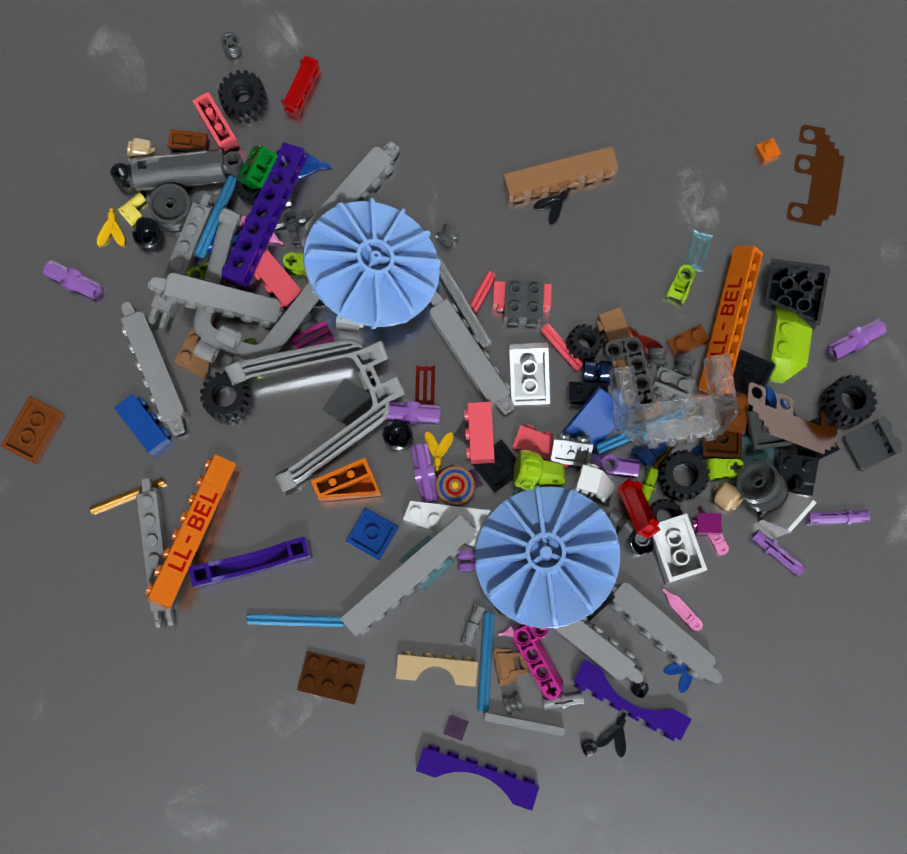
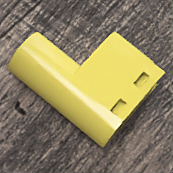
M138 192L117 210L133 226L138 220L144 218L137 208L146 199Z

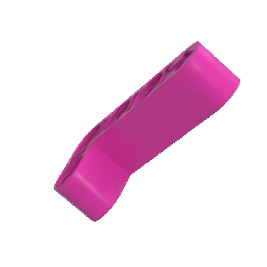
M522 624L513 634L514 642L545 697L556 699L562 692L564 683L540 640L551 628L541 630ZM520 631L526 632L528 638H523ZM530 649H535L538 652V656L532 655ZM539 667H545L548 673H542Z

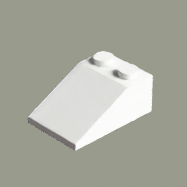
M548 343L509 344L512 404H550Z
M787 491L786 498L782 504L774 510L762 512L759 515L762 518L758 523L777 538L790 533L816 502Z
M687 513L659 522L658 526L661 530L653 535L652 539L666 584L706 571L707 567Z

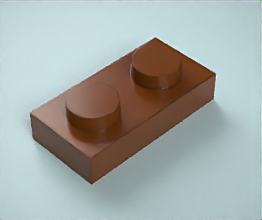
M170 129L167 147L173 150L189 152L204 151L207 147L208 134Z
M700 323L668 339L666 343L674 357L677 358L678 355H683L709 342L710 339Z
M735 392L730 393L725 431L745 433L747 424L746 412L749 410V404L747 403L748 395Z

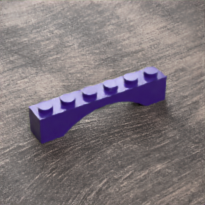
M304 536L248 554L189 567L193 587L200 588L308 559L312 556L308 540Z
M585 659L581 661L572 678L576 688L584 692L586 689L592 691L594 698L602 702L604 699L611 702L610 707L619 712L621 709L629 712L628 717L637 722L639 719L647 722L646 727L655 732L658 728L664 732V737L673 742L675 738L681 741L692 720L672 708L649 710L629 703L612 688L605 677L603 669Z
M429 744L428 747H423L416 769L417 772L434 778L453 772L477 774L499 786L513 805L533 810L539 790V785L535 784L536 780L529 777H524V780L517 778L516 773L505 770V773L497 771L498 767L487 763L484 767L479 765L476 759L467 757L464 760L458 758V753L449 750L447 754L440 752V747Z

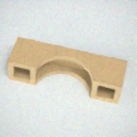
M403 651L402 655L398 654L396 679L416 681L423 670L428 667L438 666L451 673L456 685L476 687L478 662H474L472 657H462V660H454L452 655H442L441 659L434 658V654L423 653L422 657L414 656L415 652Z

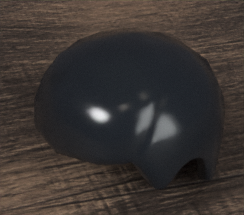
M142 218L135 223L136 229L134 232L132 231L134 242L139 247L152 248L160 241L161 230L155 220L152 218Z
M394 421L383 429L382 436L384 442L392 450H403L412 443L413 432L411 427L404 422Z
M635 529L628 537L630 548L638 555L649 554L655 548L652 537L648 539L636 533Z

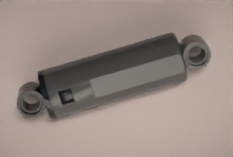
M222 149L128 158L127 165L124 163L115 164L111 168L110 173L118 188L127 189L131 187L133 192L155 190L163 184H176L186 187L224 183L228 175L237 178L244 163L241 155L236 151L228 152L225 155Z

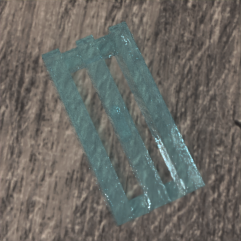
M694 231L685 265H690L699 272L704 271L713 235L707 236L705 233L700 234L698 231ZM697 238H700L694 263L691 265L690 261ZM704 240H707L700 267H698L697 264Z

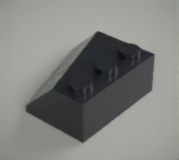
M771 258L765 300L785 310L795 312L798 316L820 326L830 267L828 265Z

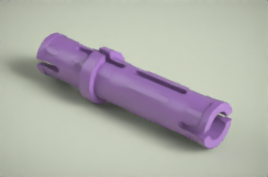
M868 509L808 512L809 524H852V522L870 521Z
M760 529L752 536L751 539L762 546L767 554H772L797 576H800L806 569V566L780 547L775 539L772 540Z

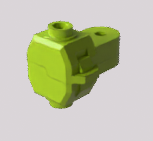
M521 450L515 461L513 481L516 487H521L524 490H534L537 485L561 487L565 483V467L559 463L544 461L539 453Z

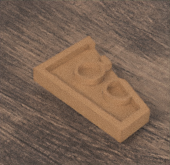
M214 320L213 322L215 329H218V321ZM192 327L173 363L208 381V371L211 363L194 356V349L201 338L196 334L194 327Z

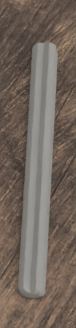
M437 253L438 259L441 261L439 276L482 347L489 346L491 344L490 338Z

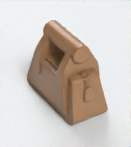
M504 647L492 649L499 686L513 683L518 679L519 674L530 673L529 667L520 651L514 652L513 649ZM515 657H519L520 670H517Z

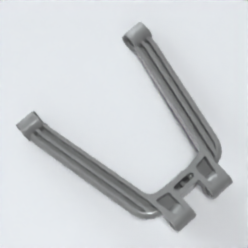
M226 207L222 209L219 215V225L204 281L223 285L222 268L229 259L230 250L237 231L236 228L239 226L243 216ZM308 283L266 338L258 345L242 342V333L223 325L219 330L215 329L213 322L216 312L207 313L203 311V308L197 307L193 327L201 339L194 349V356L213 363L220 350L223 349L235 355L230 362L231 365L238 361L242 362L248 359L276 354L315 306L319 297L313 295V289L310 283Z
M341 339L248 359L242 362L238 361L225 367L233 386L251 377L349 357L355 361L360 369L357 375L364 391L367 389L370 391L373 404L367 412L295 465L274 474L281 492L297 486L298 483L305 480L379 426L389 414V401L406 394L398 376L383 383L380 382L373 366L390 358L382 341L365 348L357 340Z

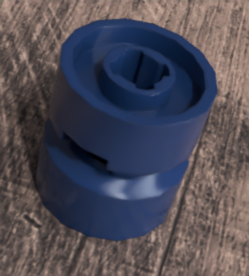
M584 360L583 382L608 383V386L611 385L612 362L600 361L597 363L596 360Z
M651 431L642 439L643 443H638L631 450L633 456L646 468H649L656 461V456L660 457L668 449L664 441Z

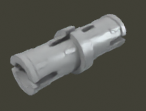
M473 605L469 620L465 623L466 628L460 641L461 643L472 646L477 630H480L481 626L479 625L485 608Z
M582 690L566 694L561 692L556 699L542 697L544 710L584 704Z

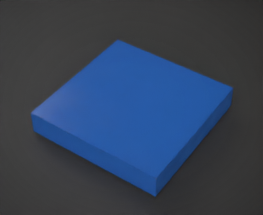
M365 507L346 542L380 561L399 526Z

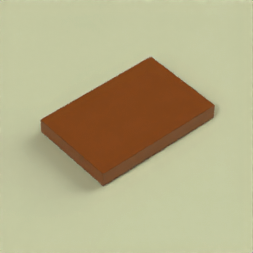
M29 396L1 447L36 464L63 418L64 413Z

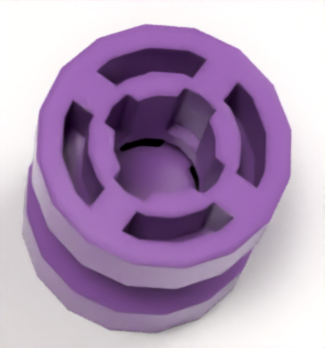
M461 550L457 554L459 559L458 571L476 570L474 560L476 550Z

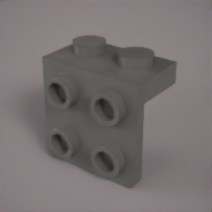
M508 280L506 282L503 322H507L508 325L512 326L525 323L530 327H536L538 324H541L543 320L544 283L541 281Z
M885 416L844 437L862 470L903 451L900 439L894 435L892 424Z

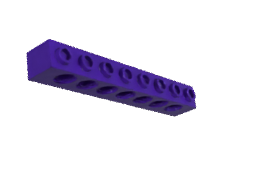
M283 142L281 148L277 150L276 154L278 157L258 197L254 199L253 208L246 216L245 225L238 233L237 242L230 250V257L222 268L221 276L227 283L245 289L248 288L308 158L305 150L301 147Z

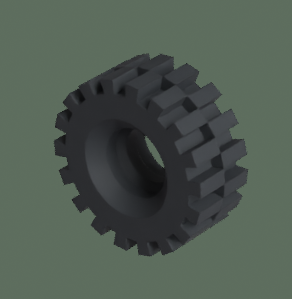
M236 70L237 74L233 75L231 72L229 73V78L226 76L223 78L224 84L220 82V90H218L219 100L228 116H233L235 120H238V117H240L241 121H245V117L252 120V115L255 114L258 117L260 115L259 110L263 112L265 109L263 104L266 105L267 103L266 91L259 77L256 78L253 72L249 75L247 70H244L243 73L240 70ZM241 91H248L250 98L247 101L239 102L236 100V95Z

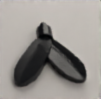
M570 188L566 191L563 190L559 195L538 200L533 205V208L543 210L552 207L548 218L551 225L555 224L560 216L563 200L569 196Z
M623 713L618 718L616 725L609 728L598 738L596 742L597 747H604L615 738V748L618 756L623 757L625 755L626 740L623 727L626 722V713Z

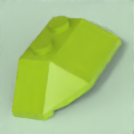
M778 306L774 308L767 361L777 366L769 381L784 383L808 365L812 328L795 312Z

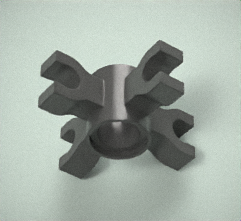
M289 197L284 208L285 210L282 212L275 229L285 226L289 230L290 240L294 244L299 243L297 229L300 227V224L308 222L313 213L311 209L297 213L293 209L292 200ZM295 217L293 222H287L288 218Z

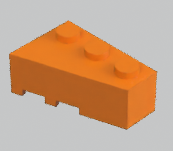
M366 458L311 480L320 501L382 496Z

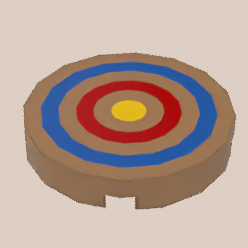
M459 466L448 467L438 476L436 482L437 493L446 503L462 505L472 497L475 491V480L472 474L465 468Z

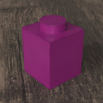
M697 513L695 518H692V529L695 530V535H720L722 533L721 513Z

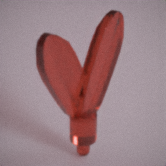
M631 326L628 327L631 336L640 339L646 360L645 347L648 349L663 348L656 340L640 335L636 329H633Z

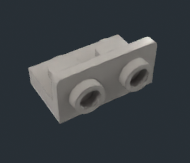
M660 366L653 381L652 389L659 395L665 396L666 394L673 397L672 400L678 403H687L696 381Z
M558 433V435L552 436L553 444L550 462L581 467L583 465L587 466V463H590L593 443L588 437L577 436V438H572L565 433Z

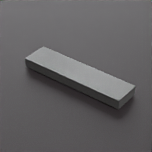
M485 712L484 720L488 722L558 736H564L565 732L564 727Z

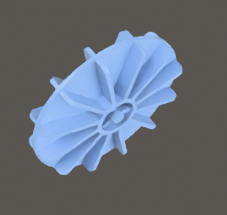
M369 198L368 201L345 204L340 202L336 207L323 214L312 226L305 242L303 254L306 276L313 289V295L318 296L327 307L337 313L338 319L341 320L343 317L352 322L370 326L371 329L401 323L405 324L421 313L432 300L439 282L441 261L438 259L434 245L429 238L431 235L429 230L424 231L417 222L406 215V209L402 208L399 211L391 206L375 202L374 198Z
M538 485L535 486L534 490H525L508 499L505 498L502 501L503 503L491 513L485 524L481 527L476 545L475 566L477 576L490 602L508 618L520 624L536 628L557 629L576 623L593 614L612 591L620 567L618 536L603 509L591 499L576 492V490L560 487H540Z

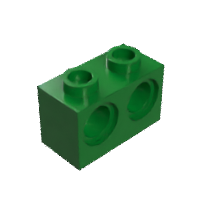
M264 145L253 146L237 180L251 189H261L278 155Z

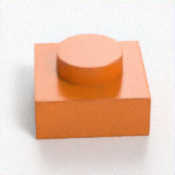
M773 137L755 146L763 163L781 155V151Z

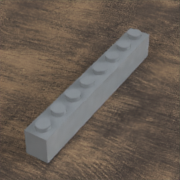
M461 513L340 619L355 637L359 633L364 635L372 628L370 624L374 620L378 623L386 616L385 611L388 608L393 610L401 603L399 599L403 595L408 597L416 590L414 586L418 582L423 584L431 577L429 573L432 570L436 569L438 571L446 564L444 560L447 557H455L461 551L459 548L464 543L470 544L476 538L474 534L477 530Z

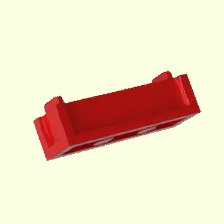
M306 55L303 60L300 59V68L285 99L281 100L282 105L285 107L284 111L296 116L299 115L320 70L318 60Z
M627 479L618 487V490L636 533L650 539L661 530L658 526L659 522L654 518L642 490V483Z

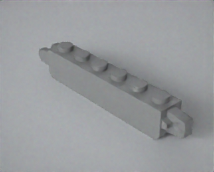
M391 141L382 149L380 147H373L305 224L307 235L301 241L303 251L308 233L323 214L336 207L340 202L345 204L366 201L373 188L379 187L382 182L381 179L392 172L394 169L393 160L400 151V148Z
M204 193L200 202H193L162 277L163 279L171 273L186 276L187 271L195 266L198 257L195 256L194 251L214 208L211 206L213 202L212 195ZM156 293L151 304L152 311L148 322L154 324L159 312L163 313L159 326L165 328L170 316L173 317L175 315L179 302L177 304L167 303L165 299L160 298V293Z
M171 273L164 279L152 277L147 283V289L160 293V298L165 299L167 303L177 304L179 302L183 303L187 308H203V311L207 313L219 312L224 317L233 318L235 316L241 318V321L249 323L256 321L259 322L260 326L270 327L277 323L287 311L280 308V303L277 299L176 273Z
M435 292L432 300L429 302L432 307L430 319L485 402H491L492 407L497 406L504 415L512 412L514 406L509 397L510 386L505 380H501L499 377L500 371L495 364L491 365L488 360L490 357L485 349L481 350L479 347V340L474 333L470 334L467 329L469 325L464 318L460 319L457 312L459 311L453 302L450 303L448 299L443 300L439 293Z
M126 301L121 307L124 318L121 319L123 323L121 326L122 332L130 340L128 343L129 349L137 357L135 360L136 366L144 374L142 380L145 387H149L151 391L149 398L152 404H156L158 408L156 415L159 421H163L169 426L173 435L177 436L186 432L183 422L187 415L186 408L152 326L148 322V317L142 312H137L136 308Z
M147 478L141 479L142 490H139V494H136L147 585L155 582V570L158 564H163L165 558L162 555L168 545L161 494L158 493L157 488H153L152 480ZM175 599L169 610L150 602V609L154 614L156 628L162 626L161 611H166L168 625H174L173 609H175Z
M615 582L611 591L615 598L610 603V606L619 613L621 610L626 615L625 619L633 626L637 624L641 628L640 632L648 639L652 637L657 642L655 645L663 652L667 650L673 655L671 659L679 666L683 664L687 667L688 670L686 672L694 679H697V677L699 679L706 678L712 684L722 682L723 677L721 673L713 667L716 664V660L711 653L629 583H622L620 585Z
M588 616L576 623L555 629L617 680H623L627 676L636 684L643 682L645 672L636 664L637 658L635 653L628 648L624 649L620 646V642L615 637H609L605 634L604 629L599 624H593L588 620Z

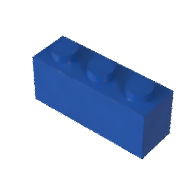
M131 394L115 406L114 409L146 451L153 456L171 442L168 438L170 433L164 426L160 427L156 421L159 419L152 411H147L145 408L147 404L141 396L137 398L134 394Z

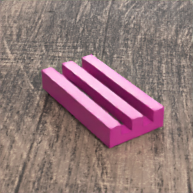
M323 321L291 339L296 348L299 349L301 346L326 333L328 336L309 346L327 343L334 339V336L327 323ZM322 328H325L324 330H322V331H320V332H318V333H316V334H314V335L308 337L307 339H305V340H303V341H301V342H299V343L297 342V341H299V340H301V339H303V338H305V337H307V336L313 334L314 332H316V331H318V330H320V329H322Z

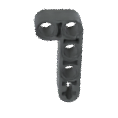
M627 337L609 341L603 351L604 358L610 362L625 361L635 408L640 413H648L655 405V397L640 339L637 337ZM627 344H634L636 350H629ZM608 348H615L618 354H610ZM638 362L641 369H634L631 363ZM636 381H643L645 388H638ZM643 399L645 400V402H649L647 407L645 406V404H641Z

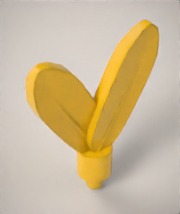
M113 208L109 209L107 221L98 234L97 245L99 247L106 244L111 233L119 245L124 246L126 243L125 236L115 221Z
M426 431L424 440L428 444L431 455L434 457L435 470L439 471L442 457L452 444L453 433H447L438 446L433 434Z

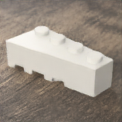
M410 501L403 520L406 523L438 534L462 513L477 530L474 534L476 538L470 544L464 543V545L476 549L481 532L480 529L485 524L491 511Z

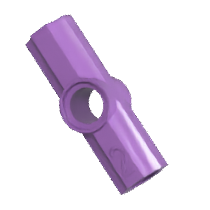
M50 260L44 266L43 274L59 282L62 286L73 292L77 291L93 300L101 292L102 286L99 283L85 277L81 272L71 267L67 268L53 260Z
M877 318L863 327H857L847 333L845 337L831 343L828 346L829 353L838 360L852 351H857L868 345L870 341L884 335L887 332L886 325Z
M405 401L404 403L389 402L390 410L386 419L402 420V422L412 424L419 422L440 423L441 406L421 405V403Z
M428 444L411 446L415 464L414 473L416 484L419 486L421 502L438 501L434 482L436 479L433 463L431 464Z
M591 455L590 464L599 466L598 469L603 470L607 475L638 476L639 460L615 457L614 455ZM606 460L612 461L614 468L607 469L604 462Z

